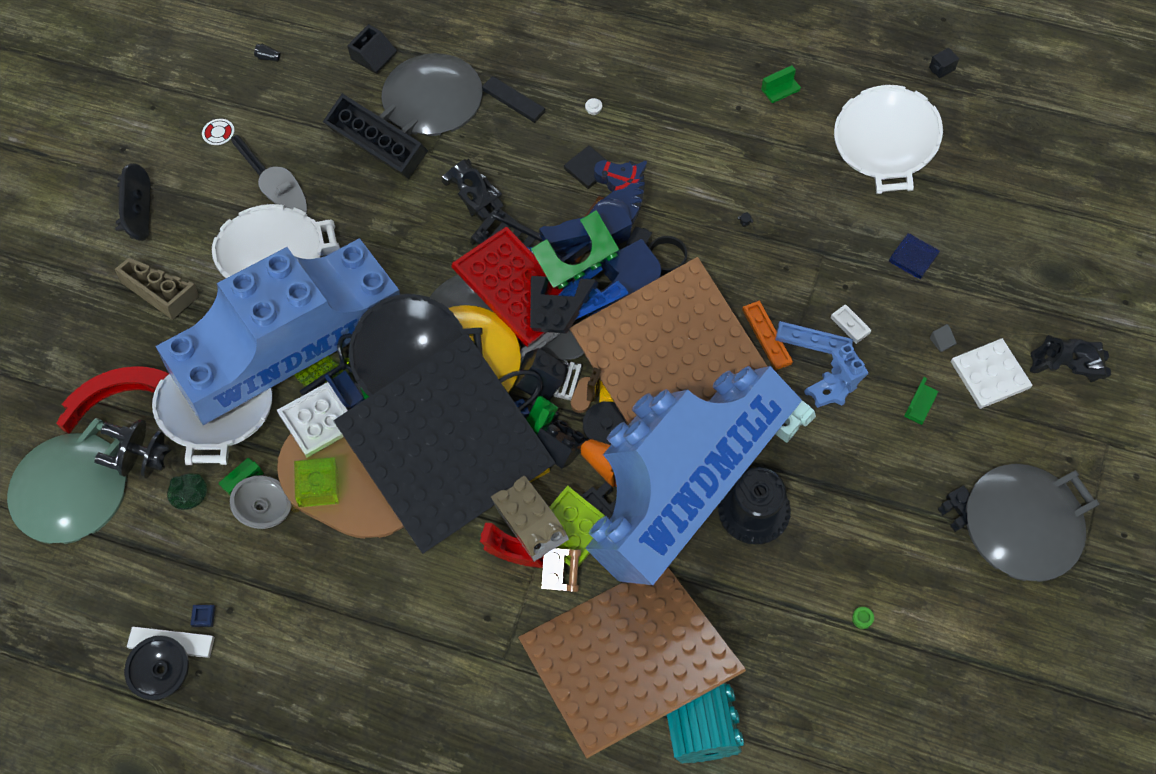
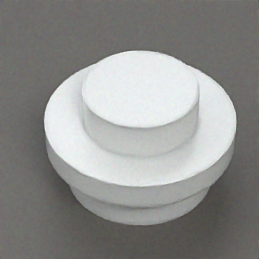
M595 98L589 99L585 104V108L589 114L597 115L602 110V102Z

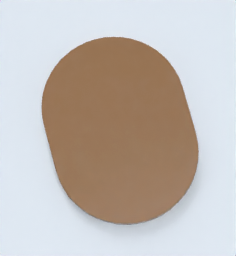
M292 434L287 437L278 458V477L285 495L297 509L341 533L356 538L386 537L404 527L344 437L307 458Z

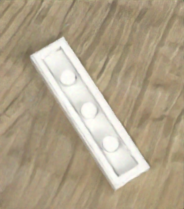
M132 627L127 648L133 649L138 643L152 636H167L178 641L184 647L188 656L210 658L215 637L211 635Z

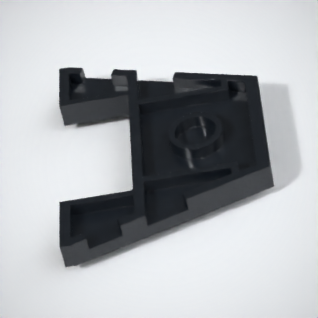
M531 276L530 328L533 331L567 334L580 314L578 312L583 303H587L590 298V292L592 289H596L598 282L595 279H580L574 297L545 295L549 283L548 278L544 276Z

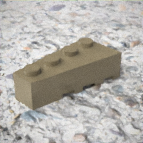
M131 258L126 259L115 268L119 281L172 320L199 297L194 283L182 281L177 276H169L159 269H151L149 265Z

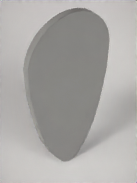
M270 167L261 173L258 181L259 188L269 200L275 204L284 205L285 208L293 209L295 207L307 213L305 196L290 171L283 167Z

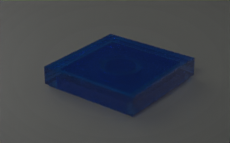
M908 233L890 257L889 262L921 280L938 256L940 250Z

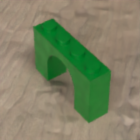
M597 210L580 219L592 242L591 253L584 262L577 265H569L562 262L548 239L531 248L554 289L558 288L561 290L569 285L568 281L584 277V272L591 269L594 271L601 267V262L604 260L611 261L618 257L617 253L620 250Z

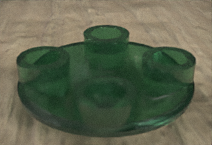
M184 474L179 477H173L170 480V486L167 491L168 501L177 509H192L204 500L207 493V485L199 474Z

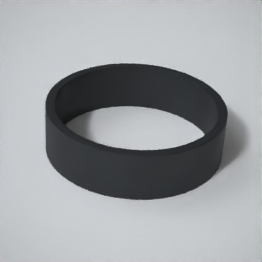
M672 236L658 237L648 247L652 251L654 247L668 243L676 245L684 253L685 258L680 265L674 268H661L660 275L663 276L687 262V248L685 244Z

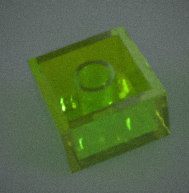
M335 457L294 461L295 499L298 507L339 504L338 466Z

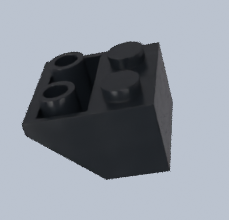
M369 24L347 45L351 60L375 74L397 53V50L385 35Z
M559 419L540 428L537 434L555 461V464L561 469L570 465L581 452L582 444L588 441L581 432L575 431L569 427L568 423Z

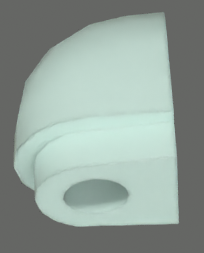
M803 401L792 412V415L801 421L800 425L807 426L816 417L815 411Z

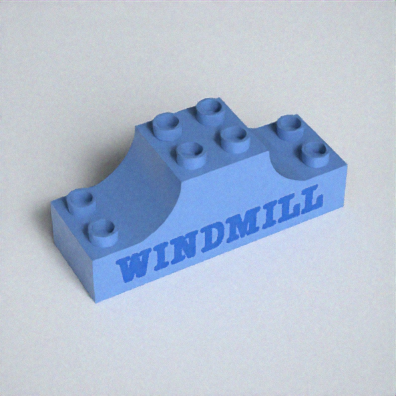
M360 238L325 257L315 259L298 258L291 253L288 247H285L218 282L216 299L206 315L193 327L162 342L156 348L167 371L202 425H205L338 350L339 338L344 334H352L359 319L369 308L371 309L383 299L400 295V292ZM351 338L344 339L342 348L350 344Z
M747 366L737 374L726 371L714 382L713 388L717 392L709 401L698 398L688 389L670 393L665 389L655 397L648 393L641 397L633 406L632 411L636 414V417L630 424L627 425L625 422H622L610 432L607 440L611 443V446L605 451L603 456L611 465L616 479L617 497L615 509L610 519L604 516L592 526L589 535L593 539L585 549L619 582L654 585L801 403L802 400L771 366L755 370Z

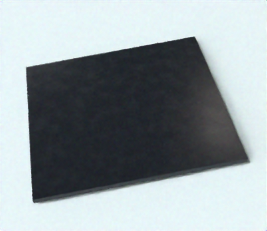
M467 333L333 420L422 554L494 506L491 496L501 490H508L513 487L514 483L523 476L531 481L555 464L553 458Z

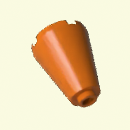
M593 439L585 441L581 446V455L609 485L617 487L612 467L603 456L611 445Z

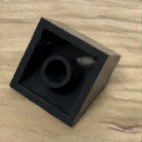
M537 348L525 353L520 370H531L539 374L542 379V390L539 396L549 401L563 383L568 365ZM518 375L515 387L531 396L535 393L538 386L537 379L531 375Z

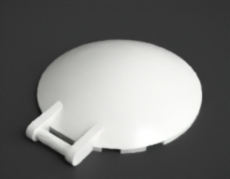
M881 85L866 89L860 95L851 98L842 107V111L836 119L834 138L840 155L853 169L874 177L876 194L897 190L913 191L912 173L926 166L935 156L941 144L943 124L938 110L923 94L907 90L904 86ZM906 177V182L882 185L881 181L882 179Z
M267 204L239 212V216L233 220H227L221 226L217 237L213 240L212 256L218 271L225 278H228L285 247H288L291 253L298 258L315 259L331 254L340 249V246L336 241L333 220L316 222L308 217L304 211L295 207L290 209L285 208L284 205ZM322 232H327L329 243L324 244Z
M168 374L164 380H160L153 395L152 409L155 421L161 431L174 442L186 446L185 465H193V463H220V465H227L229 446L250 437L267 419L272 405V391L269 388L207 424L202 425L173 378ZM195 450H221L220 455H194Z

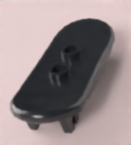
M130 163L122 169V174L118 177V209L120 218L116 220V225L118 226L115 227V230L118 232L125 230L131 239L144 241L149 237L151 182L148 173L142 166Z

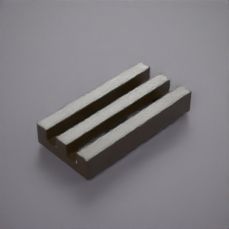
M595 367L587 384V400L590 402L595 401L600 388L601 369Z

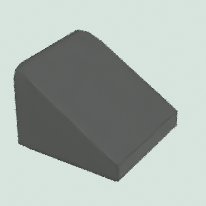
M948 324L933 331L930 336V340L940 353L957 344Z

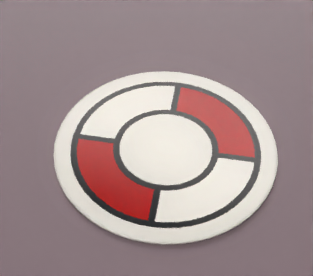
M226 119L212 120L202 130L203 139L211 145L224 144L234 134L233 124Z

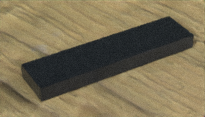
M494 76L482 86L484 92L534 123L545 113L544 107Z

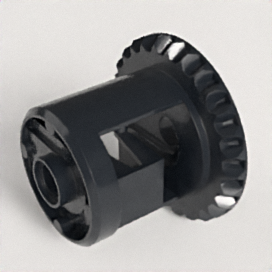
M756 467L750 468L742 474L718 504V513L723 527L732 537L747 544L757 545L771 542L785 531L791 517V508L782 479L775 472L767 468Z

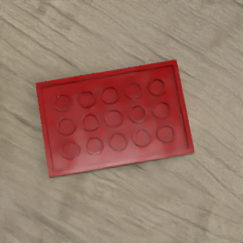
M507 226L452 263V269L515 333L526 347H529L547 333L533 331L530 328L531 276H547L535 255ZM549 281L545 295H559L563 289H554Z

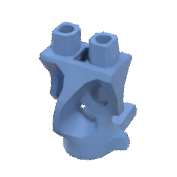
M851 343L832 350V373H823V380L805 389L804 393L814 398L817 408L830 403L845 404V398L848 394L857 389L858 383L869 374L864 366L865 364L859 359ZM829 390L831 393L824 395L823 391Z

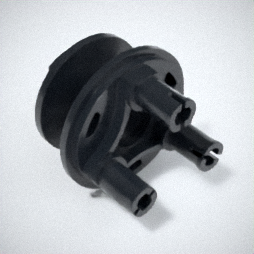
M140 419L134 422L130 428L104 422L101 434L118 439L120 441L119 450L116 457L98 452L94 463L115 469L119 472L120 476L125 477L132 470L140 455L144 457L141 467V476L143 478H148L154 469L159 471L165 469L164 457L171 451V446L164 444L165 434L162 431H157L148 447L143 446L146 434L145 420Z

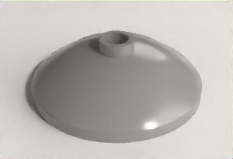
M252 476L243 479L233 488L230 495V509L235 518L244 525L257 529L271 528L283 522L287 518L292 504L285 495L280 482L267 476Z

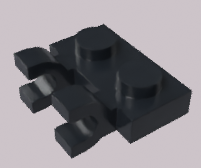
M607 482L597 491L592 486L581 496L609 519L612 517L616 499L609 505L603 498L613 492L612 486Z
M964 485L946 496L947 501L938 508L942 516L953 509L959 514L960 517L955 519L954 523L950 525L954 532L968 524L965 511L970 493Z

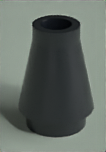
M263 43L257 44L254 50V56L258 57V60L278 62L281 56L279 51Z

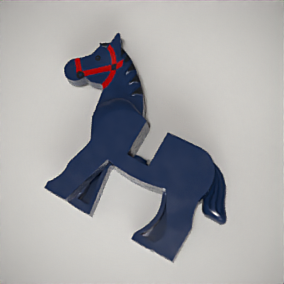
M602 160L597 162L594 167V179L598 183L606 184L612 193L598 201L590 213L597 210L617 246L629 239L631 227L639 214L645 186L643 173L646 169L647 161L639 164L632 161L624 164H615ZM582 218L565 221L557 226H543L539 228V236L542 241L548 239L558 258L566 264L572 263L588 250H592L591 238L580 221ZM642 239L620 250L617 253L618 257L611 261L606 259L601 262L603 273L612 282L608 287L619 281L627 289L628 294L586 314L585 317L594 315L660 278V263Z

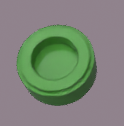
M859 607L854 611L852 621L856 627L867 629L874 622V614L867 607Z

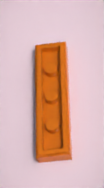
M760 300L743 306L742 311L774 370L792 365L793 361L783 342L775 340L777 331Z

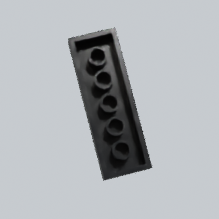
M343 93L323 120V123L331 130L407 179H410L428 152L422 143Z

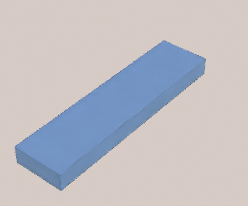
M781 321L778 324L775 339L776 341L832 354L831 351L847 343L852 345L853 343L851 338Z

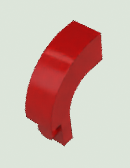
M485 523L480 543L484 545L486 552L515 564L543 568L544 556L534 562L517 538L504 533L493 523Z

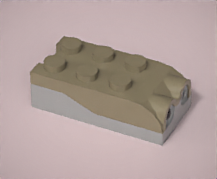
M525 476L518 479L514 486L508 490H501L491 496L497 511L534 562L569 540L557 517Z

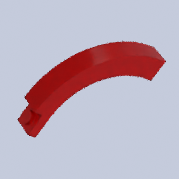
M132 366L110 370L93 377L72 392L61 404L66 411L60 415L56 424L64 432L70 434L85 413L101 400L124 391L142 390L154 393L160 380H164L169 373L150 367Z

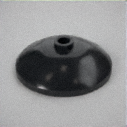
M152 636L141 641L132 649L125 663L124 676L127 686L135 695L146 700H161L171 696L182 686L189 670L187 652L178 641L167 636ZM161 667H164V668H165L164 672L160 674V673H159L160 668H161Z

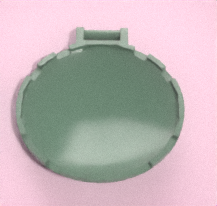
M95 418L83 433L60 435L41 443L30 451L15 469L8 487V509L16 526L30 538L47 544L73 543L90 533H96L111 520L119 509L125 496L124 489L127 475L125 477L120 476L117 470L94 463L98 452L116 457L119 450L120 441L118 439H115L110 444L96 436L104 425L101 419Z

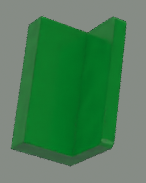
M792 65L763 78L761 90L771 103H775L800 91L801 87L794 79L796 69Z
M923 377L904 417L920 425L923 424L939 392L924 385L927 380L926 377Z
M542 396L537 397L527 418V422L536 435L540 428L552 422L558 410L557 406Z
M247 458L223 478L219 485L230 496L233 488L240 481L252 476H262L264 473L255 461L253 462L250 458Z

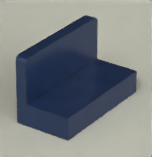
M343 371L333 379L328 374L324 376L341 403L348 410L365 400L346 371Z

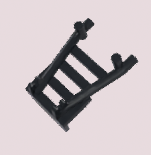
M498 207L491 212L470 239L472 245L475 242L480 245L491 237L486 230L495 220H498L502 223L491 236L506 226H510L515 229L513 234L517 238L522 233L528 235L523 242L526 247H530L535 239L540 241V243L543 242L538 232L518 223Z

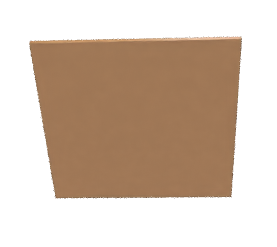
M698 257L570 328L592 367L601 369V381L628 425L636 417V414L632 411L633 406L641 397L648 393L655 397L665 389L670 393L688 389L698 398L709 401L717 392L713 388L714 382L726 371L737 374L747 366H750L753 370L767 367Z
M668 567L654 585L622 582L518 637L586 759L746 671L745 667Z

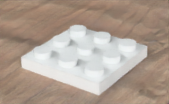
M1003 338L954 357L951 360L952 365L979 409L1032 387L1030 380Z
M328 382L277 410L306 458L344 437L333 420L348 410L341 403Z

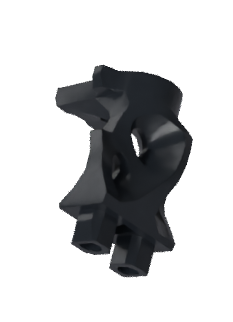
M469 159L460 161L441 177L443 179L442 183L445 186L451 182L458 185L460 190L458 196L467 206L471 217L477 215L481 221H484L491 214L486 208L490 205L493 210L496 207L501 209L504 206L499 198L502 193L490 184L485 175L480 174L477 169L472 167ZM465 179L471 180L472 183H473V185H471V186L466 185L465 182H464V180H465Z
M1048 335L1044 344L1031 352L1033 365L1030 368L1031 373H1040L1048 368L1051 371L1059 369L1060 365H1066L1072 369V373L1084 375L1090 382L1111 376V369L1105 365V361L1109 358V353L1103 350L1102 342H1087L1081 339L1063 340Z

